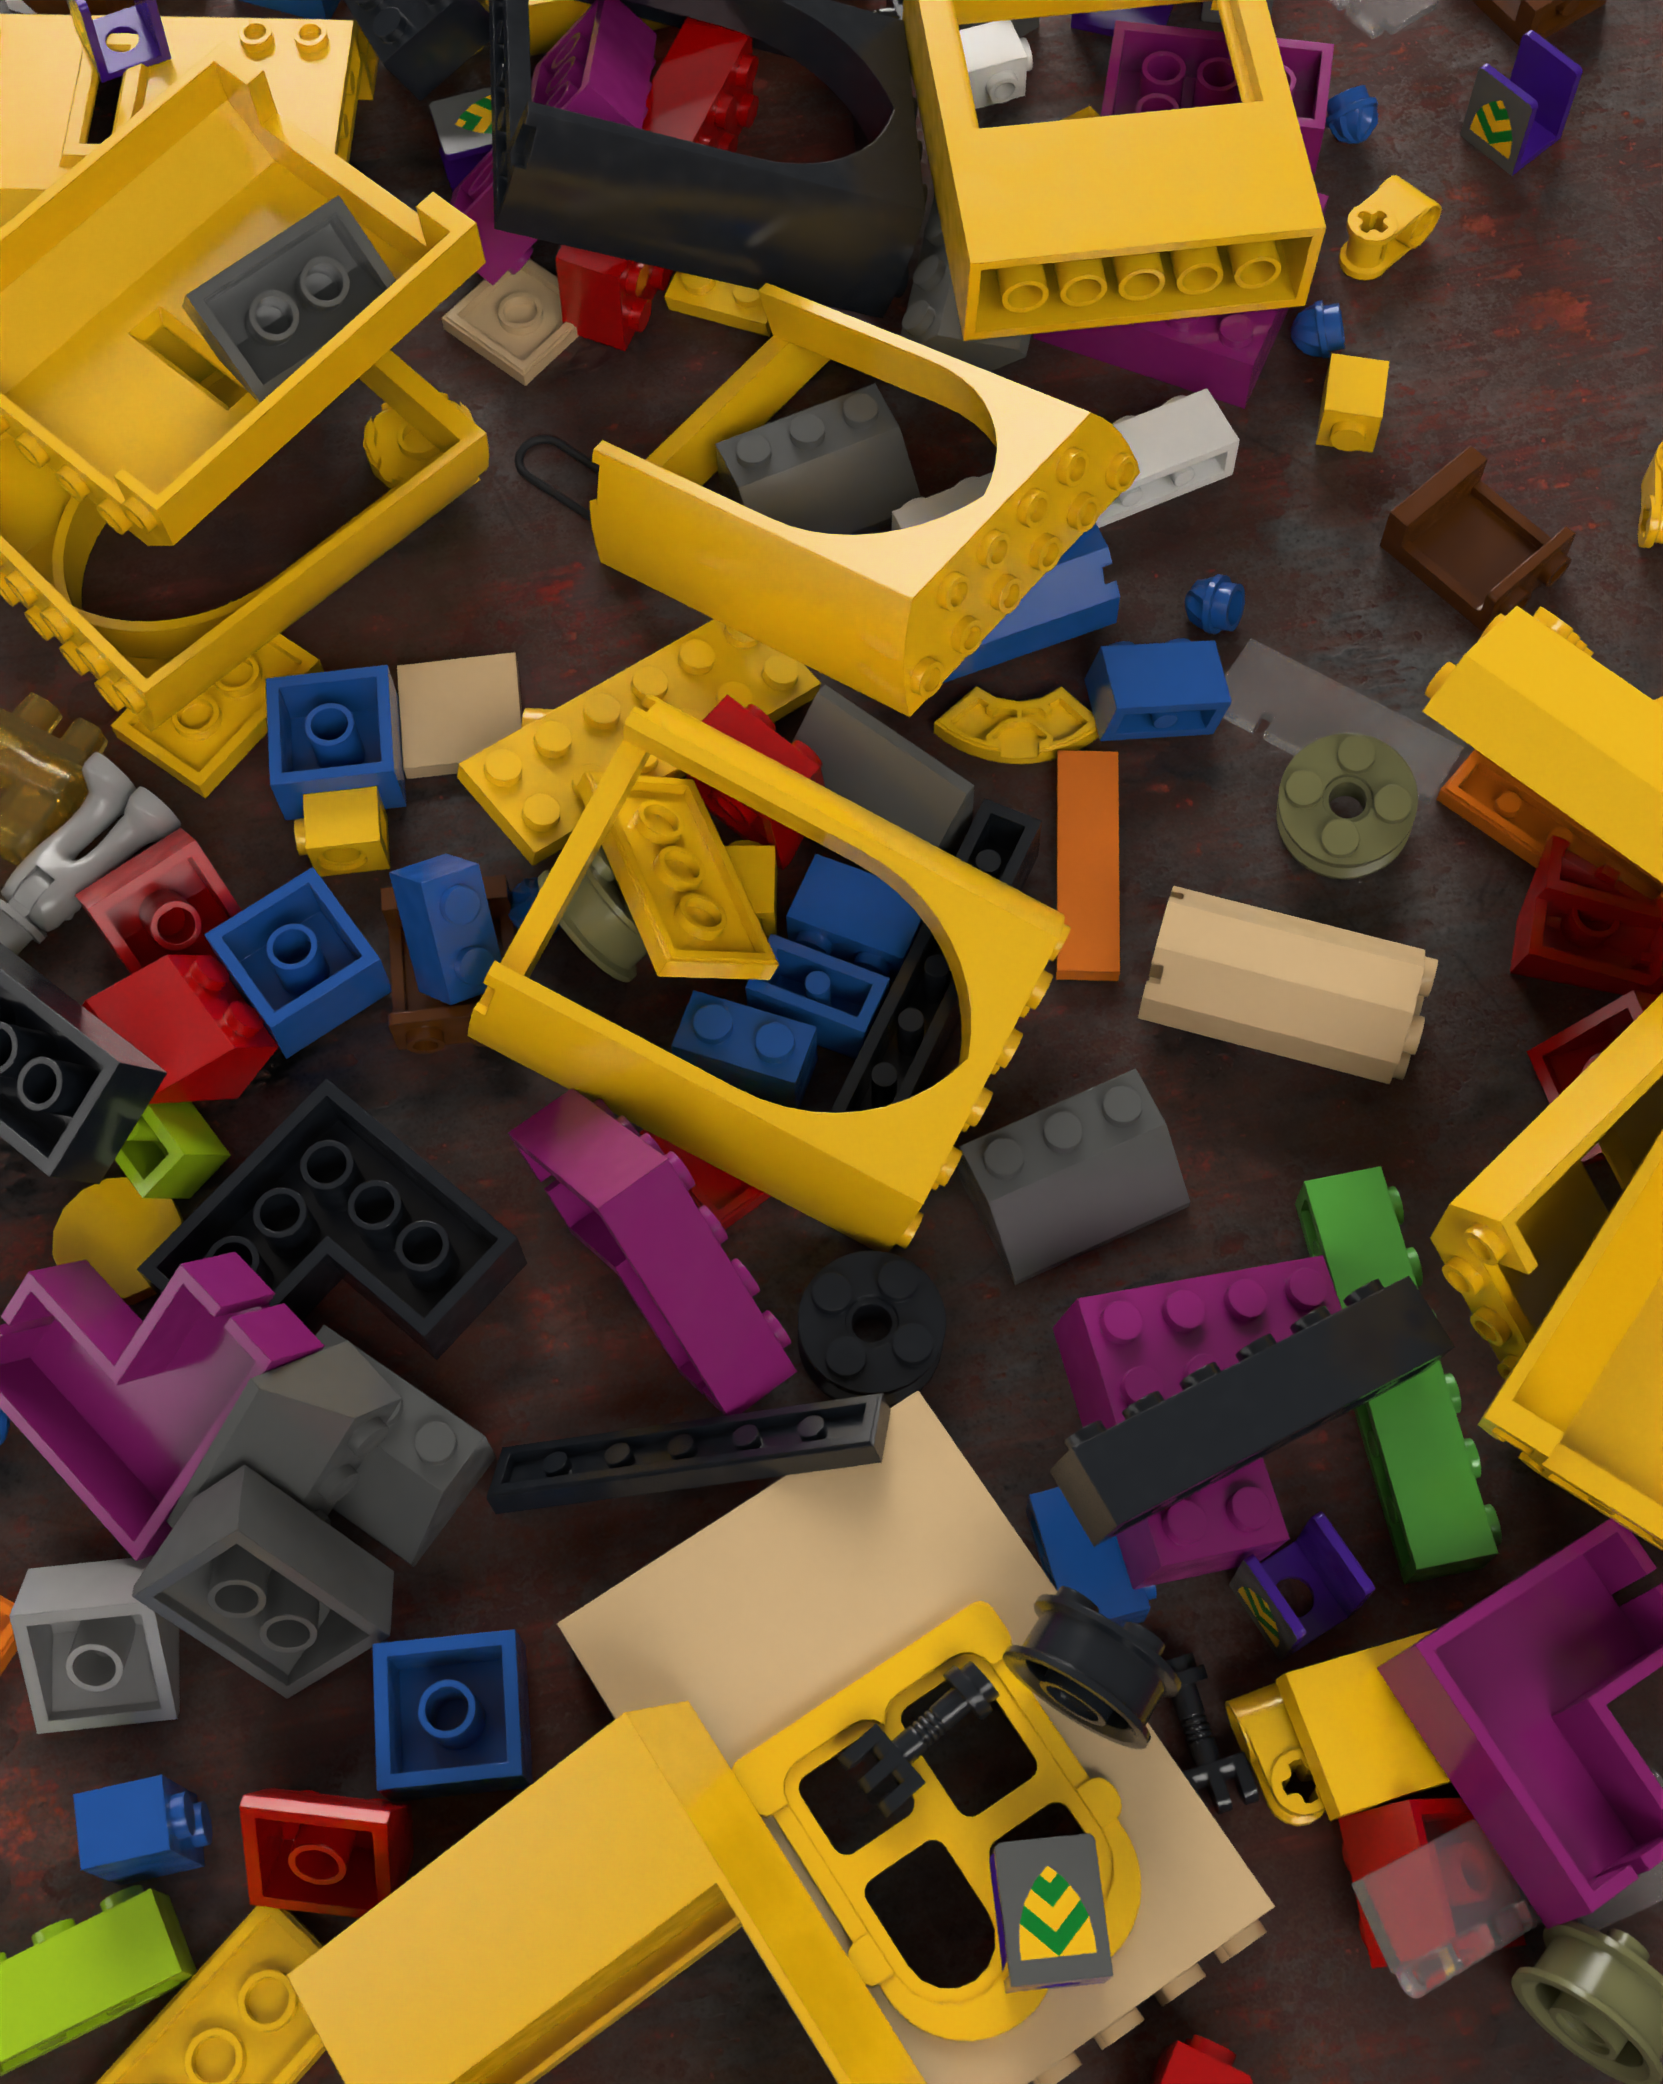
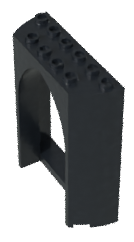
M489 0L494 229L759 290L765 283H769L821 305L882 319L893 298H900L904 294L909 278L908 263L926 211L925 205L928 189L926 183L922 182L920 162L923 145L921 140L917 139L915 121L918 102L912 95V72L903 20L832 0H620L637 17L681 28L686 18L689 17L751 36L752 48L792 58L824 82L852 113L856 153L828 162L793 164L750 157L532 102L528 0ZM576 0V1H580V2H584V3H587V4H591V5H592L596 0Z

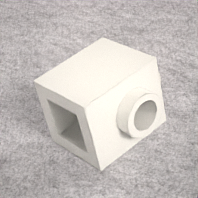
M1011 20L994 21L959 30L975 109L1025 96L1027 71H1031L1033 68L1032 52L1025 37H1018Z

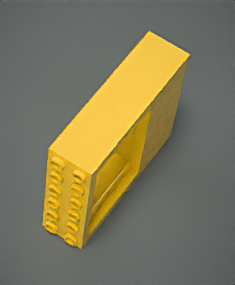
M903 0L902 20L905 24L908 56L963 341L1306 305L1326 224L1266 0H1216L1242 103L980 129L958 25L1214 0Z
M689 1701L624 1712L286 1975L345 2084H533L743 1927L838 2084H927Z

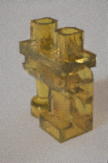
M30 692L12 713L0 708V790L2 788L7 789V792L0 800V857L16 866L39 844L65 824L81 807L88 794L82 773L83 765L95 751L103 754L109 743L98 726L81 717L75 718L60 739L52 735V731L63 717L57 707L33 692Z

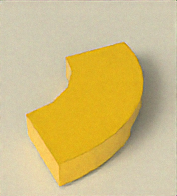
M976 686L934 722V734L956 749L984 760L1008 764H1032L1057 759V750L1079 751L1099 738L1093 713L1062 686L1041 698L1023 701L998 698Z

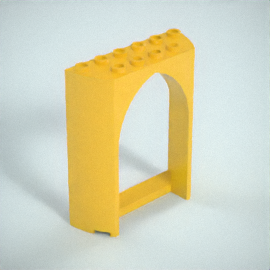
M765 283L758 290L773 336L646 459H643L604 440L593 449L592 462L600 466L597 499L590 500L589 503L591 526L600 562L911 717L929 697H932L940 689L942 683L962 661L978 649L982 640L1008 613L1016 609L1021 599L1045 573L1051 571L1057 565L1060 557L1076 540L1094 526L1098 517L1122 492L1130 488L1135 478L1140 474L1137 459L1122 434L1101 416ZM830 359L961 414L981 429L997 448L995 467L984 496L957 511L927 523L876 534H827L792 527L743 506L702 485L718 471L716 443L763 426Z
M165 328L147 343L230 408L248 393ZM389 350L359 379L441 452L279 575L244 597L197 615L160 621H127L107 618L82 610L84 571L95 541L106 524V521L97 511V505L88 497L82 501L75 499L57 480L53 469L46 464L40 469L35 467L19 451L14 443L15 439L7 432H4L0 436V595L12 607L21 602L28 609L24 612L27 620L44 640L49 641L55 636L63 644L59 647L60 652L79 675L83 676L90 671L98 679L94 683L97 690L115 711L118 712L123 707L128 708L152 732L481 480L478 476L487 470L489 466L487 433L392 350Z
M647 694L641 703V707L634 706L629 713L623 727V740L501 963L494 960L483 982V984L487 985V988L473 1009L467 1036L569 1090L571 1088L575 1089L592 1102L600 1098L616 1115L625 1116L635 1125L874 1251L889 1252L895 1244L906 1249L922 1221L924 1214L919 1212V1210L923 1206L930 1190H936L939 1185L944 1187L960 1161L963 1151L954 1147L960 1132L965 1133L970 1125L975 1127L978 1124L992 1098L993 1092L984 1087L990 1074L995 1075L1000 1067L1005 1069L1016 1052L1023 1033L1014 1029L1019 1017L1024 1018L1030 1008L1035 1010L1044 997L1053 978V975L1045 971L1044 968L1049 960L1053 962L1068 937L1071 927L1064 924V914L657 697ZM650 755L663 760L858 864L894 889L916 911L940 946L951 970L958 994L962 1042L959 1065L931 1088L909 1099L885 1107L842 1113L812 1112L789 1108L762 1100L744 1092L529 979Z

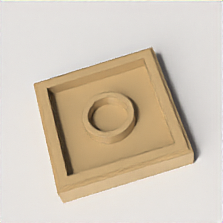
M530 258L520 271L514 275L507 271L494 285H491L485 279L482 280L442 317L444 330L524 386L530 383L579 336L577 327L574 324L568 322L563 324L558 277Z
M515 652L397 665L403 770L407 779L457 774L459 763L521 729L523 716L519 669Z

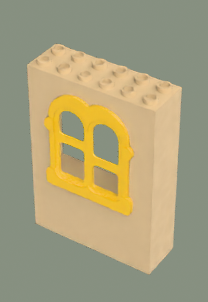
M918 1390L890 1408L882 1463L786 1475L557 1624L614 1719L627 1711L683 1701L690 1702L927 2084H1028L1031 2081L1034 2084H1057L1083 2065L1074 2050L1091 2038L1095 2039L1101 2050L1108 2047L1145 2020L1136 2007L1141 2002L1154 1994L1163 2007L1206 1976L1198 1962L1208 1954L1214 1952L1221 1964H1223L1267 1933L1259 1918L1275 1906L1148 1722L1145 1726L1151 1734V1740L1145 1749H1133L1117 1744L1084 1728L1048 1705L1021 1683L1008 1669L1003 1660V1654L1010 1645L1022 1646L1039 1619L1034 1611V1603L1037 1598L1043 1594L1055 1595L1057 1590ZM969 1661L973 1662L998 1691L1000 1696L995 1700L1035 1758L1037 1763L1035 1775L974 1817H967L958 1811L921 1755L911 1765L926 1783L912 1795L914 1799L913 1811L906 1818L855 1853L850 1855L838 1853L799 1792L801 1780L855 1743L875 1724L892 1741L905 1729L901 1722V1716L907 1707L946 1682L943 1674L953 1665L961 1669ZM1061 1803L1070 1810L1084 1833L1091 1834L1095 1838L1113 1977L1101 1984L1005 1993L1004 1980L1009 1976L1007 1962L1002 1971L989 1863L990 1848L995 1841L1047 1805ZM928 1841H938L946 1847L986 1909L995 1930V1950L988 1968L975 1981L959 1988H938L922 1981L907 1965L865 1897V1888L874 1877ZM742 1927V1929L744 1930V1932H745V1934L747 1935L748 1939L750 1940V1942L752 1943V1945H753V1947L755 1948L756 1952L758 1953L759 1957L761 1958V1960L763 1961V1963H764V1965L766 1966L767 1970L769 1971L770 1975L772 1976L773 1980L775 1981V1983L777 1984V1986H778V1988L780 1989L781 1993L783 1994L784 1998L786 1999V2001L788 2002V2004H789V2006L791 2007L792 2011L794 2012L795 2016H796L797 2019L799 2020L798 2016L796 2015V2013H795V2011L793 2010L792 2006L790 2005L789 2001H788L787 1998L785 1997V1995H784V1993L782 1992L781 1988L779 1987L778 1983H777L776 1980L774 1979L773 1975L771 1974V1972H770V1970L768 1969L767 1965L765 1964L764 1960H763L762 1957L760 1956L759 1952L757 1951V1949H756V1947L754 1946L753 1942L751 1941L750 1937H749L748 1934L746 1933L745 1929ZM799 2020V2022H800V2024L802 2025L803 2029L805 2030L806 2034H807L808 2037L810 2038V2036H809V2034L807 2033L806 2029L804 2028L803 2024H802L801 2021ZM813 2043V2045H814V2047L816 2048L817 2052H818L819 2055L821 2056V2054H820V2052L818 2051L817 2047H816L815 2044ZM824 2061V2063H825V2065L827 2066L828 2070H829L830 2073L832 2074V2072H831V2070L829 2069L828 2065H827L826 2062Z

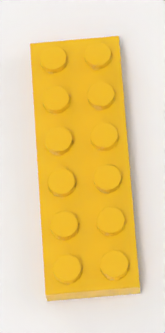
M713 619L458 764L457 778L529 863L534 866L565 846L585 809L577 789L580 779L585 771H606L623 740V727L629 713L634 706L641 707L645 695L651 694L702 721L728 694L744 708L749 704L757 706L774 723L813 700L819 691L821 682L804 664ZM650 755L640 773L643 776L682 778L686 775L685 772L653 755Z

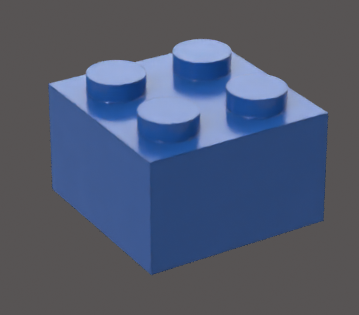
M388 665L266 678L270 786L285 820L304 818L303 794L377 786L385 809L407 807L399 698Z
M314 867L204 934L216 958L227 969L230 980L247 1004L253 1007L262 1018L264 1027L278 1044V1048L286 1059L392 992L391 984L381 959Z
M515 1629L372 1644L376 1785L379 1793L391 1802L523 1789L533 1784L526 1645Z

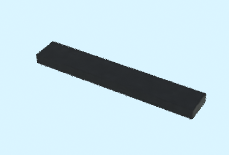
M883 1393L502 1447L486 1499L495 1514L882 1463L891 1410Z

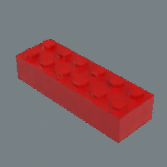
M687 17L651 82L652 88L646 100L648 113L643 120L642 129L736 153L738 136L743 127L749 129L752 126L759 105L758 96L753 95V83L758 70V57L753 55L752 37L729 28ZM562 245L555 260L563 324L565 322L574 324L577 327L578 335L626 351L635 332L642 333L646 328L652 309L651 301L658 289L662 291L666 289L673 270Z

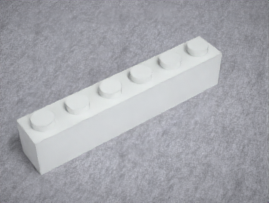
M1208 388L1188 396H1175L1160 407L1137 416H1124L1112 424L1129 444L1137 459L1140 474L1135 478L1130 488L1122 492L1098 517L1096 524L1098 528L1233 475L1240 440ZM993 472L981 477H968L957 483L953 488L927 498L918 497L908 501L901 508L892 511V531L921 525L944 517L984 496Z

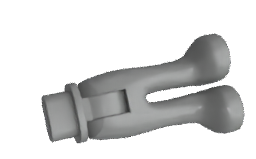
M95 751L83 765L82 773L88 794L81 807L65 824L26 856L7 879L1 890L2 897L7 903L0 899V942L16 955L31 940L40 944L47 937L46 932L58 928L64 921L73 918L74 914L82 906L75 897V894L121 866L147 844L158 842L181 827V822L168 806L146 788L141 786L136 788L131 780L101 753ZM124 814L91 852L81 859L75 860L81 851L115 822L118 817Z

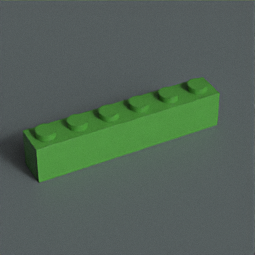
M1381 1166L1304 1181L1295 1206L1310 1257L1323 1255L1342 1309L1347 1307L1343 1300L1349 1294L1375 1279H1379L1384 1288L1407 1276H1410L1417 1289L1422 1285L1423 1274L1418 1254L1413 1247L1406 1248L1399 1226L1404 1222V1210L1400 1194L1395 1186L1387 1187ZM1439 1360L1427 1371L1354 1409L1404 1585L1482 1569L1498 1554L1496 1546L1500 1545L1502 1541L1501 1527L1496 1511L1491 1504H1483L1476 1479L1481 1477V1462L1478 1450L1471 1438H1463L1456 1413L1461 1412V1396L1457 1382L1451 1373L1444 1374Z

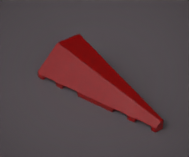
M1552 835L1545 845L1517 918L1510 973L1625 995L1632 990L1661 995L1663 993V898L1661 896L1653 900L1618 880L1621 872L1606 863L1600 867L1593 865L1568 850L1569 841Z

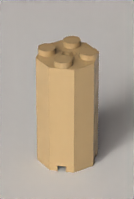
M1173 886L1155 946L1149 974L1150 978L1149 981H1146L1138 1019L1390 1084L1392 1078L1404 1079L1411 1054H1416L1425 1022V1017L1419 1015L1424 997H1428L1431 992L1438 960L1425 957L1424 949Z

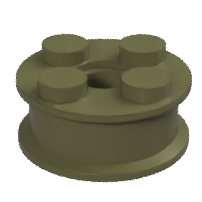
M1338 733L1317 739L1294 756L1282 776L1276 810L1277 827L1282 842L1297 862L1318 875L1332 879L1349 880L1374 874L1389 865L1400 854L1408 841L1418 807L1417 784L1404 758L1394 748L1377 738L1359 733ZM1349 796L1361 804L1363 811L1356 817L1342 818L1331 810L1329 803L1337 797Z
M601 845L562 916L559 925L578 948L599 968L619 981L630 982L637 975L636 964L648 952ZM545 870L539 875V890L542 888L551 870Z
M1572 1920L1549 1929L1545 1928L1543 1939L1547 1947L1534 1967L1519 1968L1511 1980L1513 1991L1522 2006L1560 2044L1606 2075L1626 2084H1660L1663 2080V2066L1660 2062L1663 2056V1976L1647 1963L1650 1959L1648 1951L1635 1938L1615 1928L1609 1929L1605 1935Z

